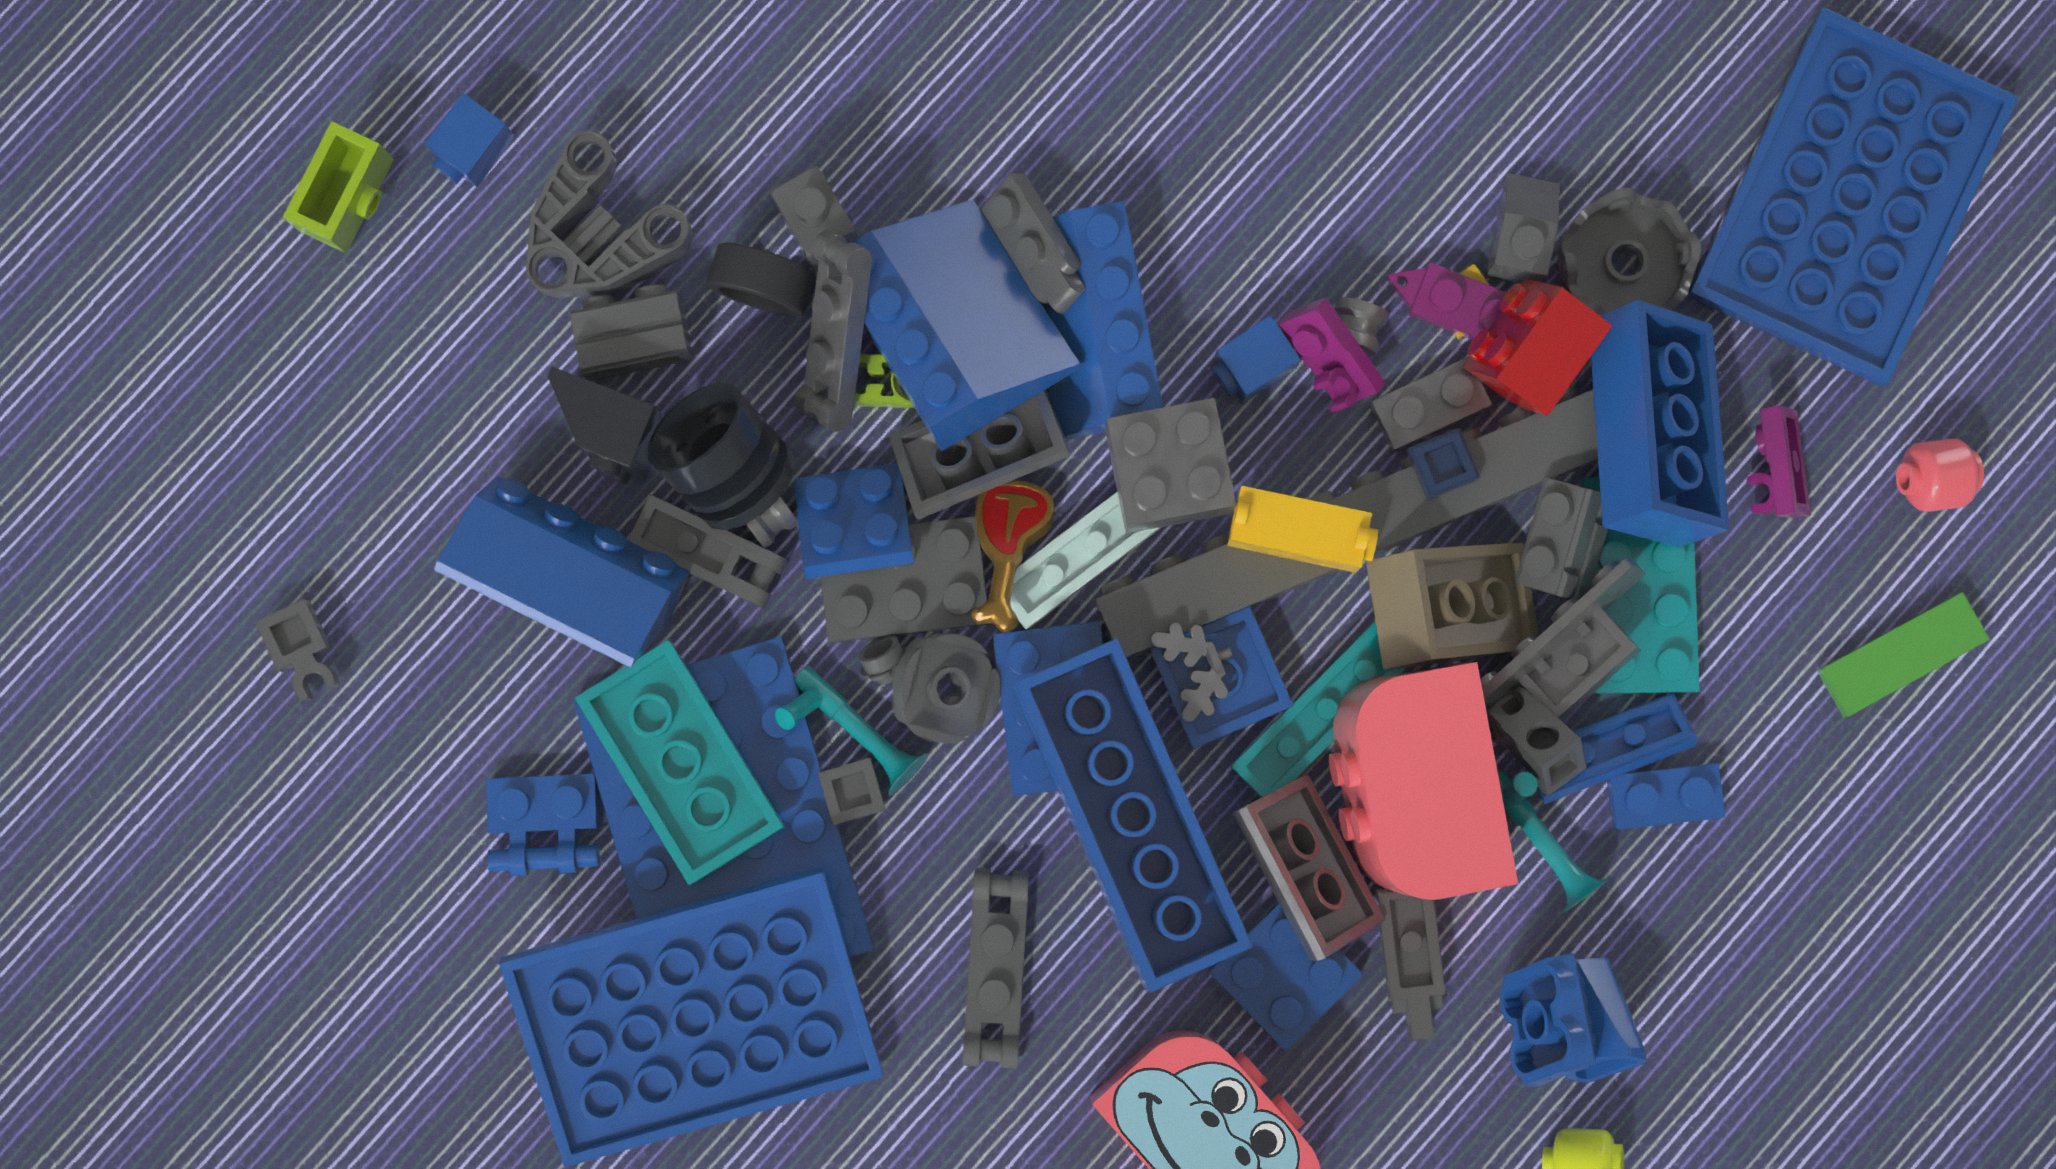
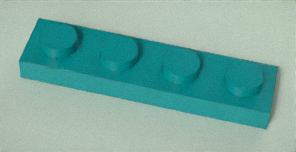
M1376 621L1293 703L1292 707L1288 708L1230 766L1260 798L1294 781L1334 741L1333 720L1340 702L1351 689L1373 678L1401 674L1407 668L1383 669Z

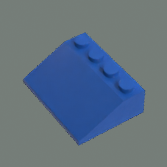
M974 200L872 230L852 242L869 250L872 256L864 328L941 451L1081 369L1076 356L1040 301L1031 292L1008 252Z

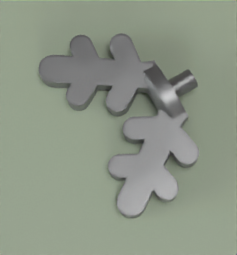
M1171 621L1168 624L1169 632L1154 630L1150 634V641L1154 646L1164 648L1162 655L1165 660L1173 661L1181 651L1186 652L1183 655V662L1186 666L1192 667L1202 655L1206 656L1210 665L1207 670L1194 668L1189 672V677L1193 682L1198 683L1195 688L1182 687L1179 690L1180 698L1186 701L1180 713L1187 722L1194 721L1201 710L1207 716L1212 715L1215 708L1209 697L1213 691L1220 699H1224L1228 695V690L1221 680L1226 674L1221 661L1233 657L1229 646L1216 651L1213 642L1205 640L1203 629L1197 623L1189 626L1190 636L1183 635L1181 625L1177 621Z

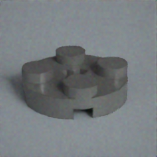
M940 633L924 639L918 638L913 640L907 646L905 654L900 659L894 674L893 712L895 717L900 722L905 723L917 736L940 743H959L968 739L965 737L972 735L977 728L983 729L995 714L1001 688L997 669L991 667L989 659L984 654L988 652L976 640L959 634ZM946 673H949L950 683L957 686L955 696H946L943 703L939 699L937 684L939 680H943Z

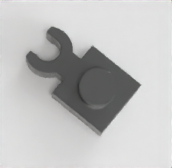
M302 599L255 622L277 671L285 672L294 668L295 674L292 683L298 698L306 702L313 700L312 693L308 688V682L315 674H320L323 677L327 688L335 689L339 687V679L336 672L330 666L322 664L318 655L332 649L309 600Z

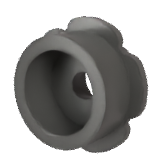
M885 636L872 641L861 650L858 656L863 666L860 672L862 677L877 681L882 685L892 683L897 665L905 654L907 647L901 646L895 636Z

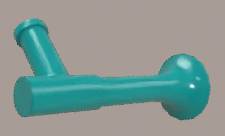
M810 666L804 668L794 679L797 688L802 694L786 706H781L775 711V719L778 725L785 730H791L797 725V722L815 709L820 708L831 720H835L883 766L890 780L889 796L905 786L919 771L928 757V753L920 756L909 755L889 743L848 705V701Z
M1504 769L1498 772L1504 809L1516 826H1520L1561 881L1567 896V906L1563 911L1565 913L1610 879H1596L1582 871L1571 860L1537 816V811L1526 798L1533 795L1537 790L1538 783L1534 775L1528 772H1521L1512 780Z

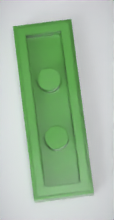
M1961 592L1821 667L1817 672L1843 718L1987 642L1990 638L1966 596Z

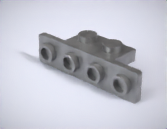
M1629 557L1620 563L1615 560L1607 564L1594 577L1592 582L1595 586L1579 600L1572 598L1555 611L1551 618L1554 623L1540 636L1531 635L1520 642L1511 653L1513 660L1499 673L1492 671L1483 676L1480 680L1486 709L1515 688L1523 685L1529 693L1563 721L1637 655L1641 649L1605 610L1645 575L1640 566Z

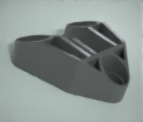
M579 132L570 138L531 211L526 271L533 286L546 296L554 298L617 296L671 266L688 252L692 243L693 233L688 219L680 209L667 204L654 206L647 211L629 230L626 229L589 267L586 264L623 228L607 210L599 205L563 242L561 241L596 205L595 201L609 184L616 171L617 161L615 152L607 139L597 132ZM589 144L598 145L603 148L605 154L602 165L598 169L589 172L579 169L575 161L579 149ZM664 217L675 218L681 224L679 238L668 245L655 242L651 234L655 222ZM549 257H560L565 260L567 265V273L564 279L553 285L541 282L538 276V269L542 261Z

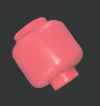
M1960 439L1915 443L1905 452L1902 463L1899 464L1896 470V484L1900 493L1905 495L1909 503L1919 511H1938L1965 507L1974 499L1984 482V466L1980 456Z

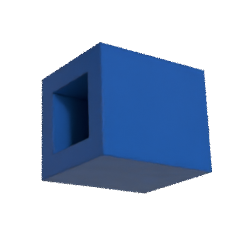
M463 93L424 144L436 157L431 165L456 184L462 178H465L478 187L516 137L503 121Z
M1270 315L1216 350L1214 361L1217 367L1212 369V372L1220 387L1229 397L1236 393L1241 402L1245 403L1296 370L1301 359Z

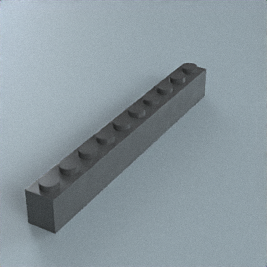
M1578 386L1566 390L1548 417L1538 413L1532 415L1530 410L1523 408L1499 419L1501 428L1482 436L1479 428L1463 433L1462 436L1481 478L1478 481L1429 501L1426 499L1409 457L1399 462L1403 469L1383 478L1380 470H1376L1351 481L1350 485L1353 489L1351 492L1333 499L1331 492L1326 491L1308 500L1372 513L1370 528L1379 530L1374 556L1539 487L1543 484L1544 477L1555 480L1598 462L1595 408L1593 403L1594 392L1591 390L1581 394ZM1226 533L1203 543L1201 548L1204 553L1192 559L1184 561L1181 553L1153 564L1151 568L1154 575L1134 583L1130 574L1103 585L1101 589L1104 596L1095 599V606L1110 641L1118 638L1125 657L1129 660L1155 647L1150 641V634L1154 630L1169 632L1168 624L1171 621H1177L1181 625L1183 634L1189 632V626L1193 623H1197L1202 627L1248 606L1252 608L1340 571V569L1227 546L1229 533Z

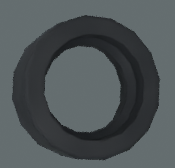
M724 242L717 246L706 284L714 292L744 305L783 316L800 317L805 313L816 277L813 271L788 258L755 247Z

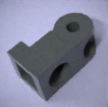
M1515 688L1486 709L1491 734L1505 749L1510 750L1511 754L1535 776L1538 787L1547 796L1586 769L1581 738L1524 688Z

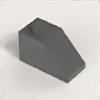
M1511 173L1506 174L1485 273L1486 278L1514 284H1522L1525 279L1538 282L1545 280L1549 273L1559 224L1560 184Z

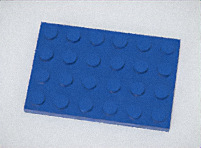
M1823 7L1816 15L1689 289L1687 297L1881 387L1889 384L2019 97Z
M783 637L774 638L686 665L785 825V828L692 886H689L579 704L573 699L636 919L823 866L849 956L852 957L875 950L839 825L833 826L818 775L819 772L823 771L807 717L797 722V725L791 730L781 728L775 719V711L778 708L786 706L800 696L794 681L795 676Z
M823 866L503 956L499 962L564 1167L883 1077V1068Z

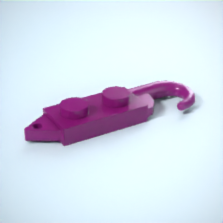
M1431 262L1424 269L1391 273L1386 277L1389 284L1409 307V316L1453 333L1458 331L1465 334L1464 337L1473 340L1483 329H1490L1502 312L1499 306L1507 293ZM1403 278L1406 281V285L1400 286L1397 283V279Z

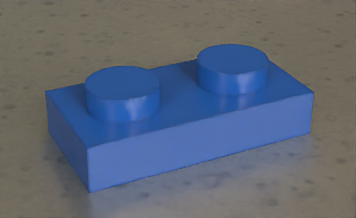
M1719 763L1626 773L1607 780L1613 830L1726 818Z

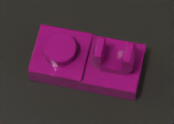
M1326 297L1286 313L1278 323L1279 328L1305 365L1310 367L1316 375L1313 387L1316 391L1325 388L1333 399L1329 406L1332 413L1352 406L1355 401L1377 394L1386 383Z
M1785 406L1760 409L1761 423L1756 425V442L1759 452L1763 456L1766 455V461L1770 463L1771 474L1761 472L1751 474L1747 477V484H1766L1769 487L1770 496L1762 504L1750 505L1751 512L1764 515L1776 512V516L1791 519L1811 516L1797 410Z

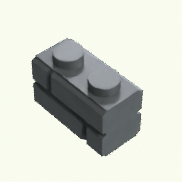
M650 285L635 290V298L614 302V297L611 295L595 296L582 301L583 309L570 311L582 375L587 380L593 381L692 361L693 354L684 307L676 290L667 292L666 285Z
M1544 477L1514 583L1561 597L1577 598L1578 600L1591 589L1608 532V528H1604L1602 523L1601 493L1599 491Z

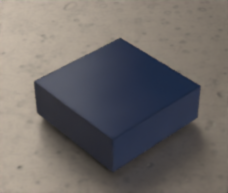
M1459 428L1410 447L1406 451L1427 501L1478 481L1481 478Z

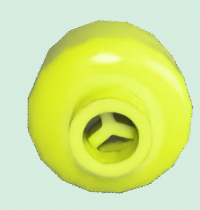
M1564 1128L1558 1131L1554 1140V1147H1543L1542 1169H1624L1623 1144H1614V1139L1607 1130Z

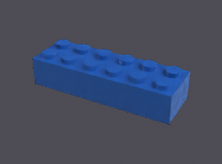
M1118 638L1015 682L1012 687L1144 989L1150 993L1252 948L1253 946Z

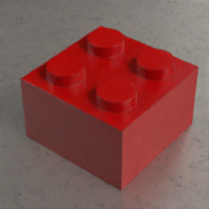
M1525 279L1522 284L1514 285L1505 294L1499 306L1502 312L1490 329H1483L1473 339L1467 351L1470 357L1462 367L1511 404L1548 417L1613 325L1563 287Z

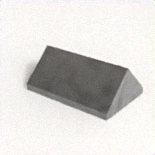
M1045 390L943 451L940 450L923 421L888 434L917 520L1070 456L1069 445Z
M1308 774L1232 813L1309 960L1319 961L1326 958L1385 921Z

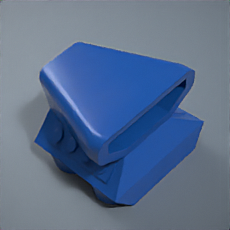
M1574 953L1545 958L1503 976L1504 984L1500 992V1008L1506 1021L1513 1027L1514 1039L1510 1048V1060L1514 1072L1523 1080L1524 1086L1534 1088L1564 1076L1569 1080L1578 1082H1594L1647 1062L1644 1046L1609 958L1576 959Z

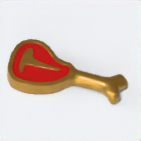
M1012 480L978 495L975 511L976 530L982 549L994 563V572L988 600L971 612L972 619L977 624L993 623L1001 632L1005 633L1010 632L1018 625V617L1011 608L1010 602L1016 568L1022 563L1026 548L1045 536L1050 530L1055 515L1052 497L1048 491L1038 485L1026 481Z

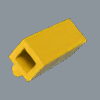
M1241 486L1237 494L1227 546L1356 573L1362 567L1363 560L1372 562L1379 530L1370 528L1372 513Z

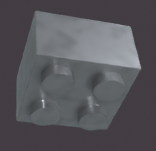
M1215 398L1106 418L1105 432L1126 534L1233 513L1236 507V500Z

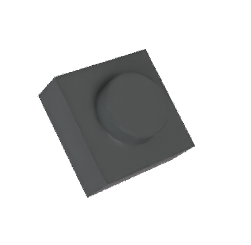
M871 758L818 773L833 826L886 811Z

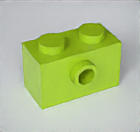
M331 121L283 218L299 232L347 254L364 218L369 220L375 214L380 204L382 192L379 188L394 161L393 157L381 144Z

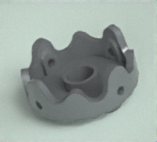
M1620 188L1611 191L1586 206L1571 222L1561 241L1558 253V272L1563 288L1599 316L1636 300L1672 311L1689 293L1692 278L1700 260L1701 245L1698 236L1688 229L1672 203L1641 196L1633 188ZM1628 249L1635 253L1639 260L1638 272L1632 276L1619 274L1612 266L1611 258L1614 251Z

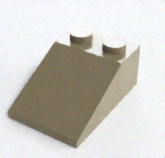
M1524 543L1413 549L1373 559L1372 562L1366 561L1383 669L1422 666L1509 654L1527 637L1531 635L1538 637L1539 632L1532 590L1530 587L1514 583L1524 551Z

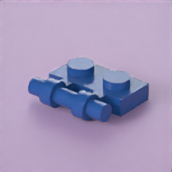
M595 774L486 779L487 833H509L510 841L509 849L488 850L487 864L489 872L509 871L511 876L529 875L530 870L558 868L560 874L577 873L579 867L599 866V846L579 845L578 829L600 828L598 784ZM558 830V847L530 848L529 832Z

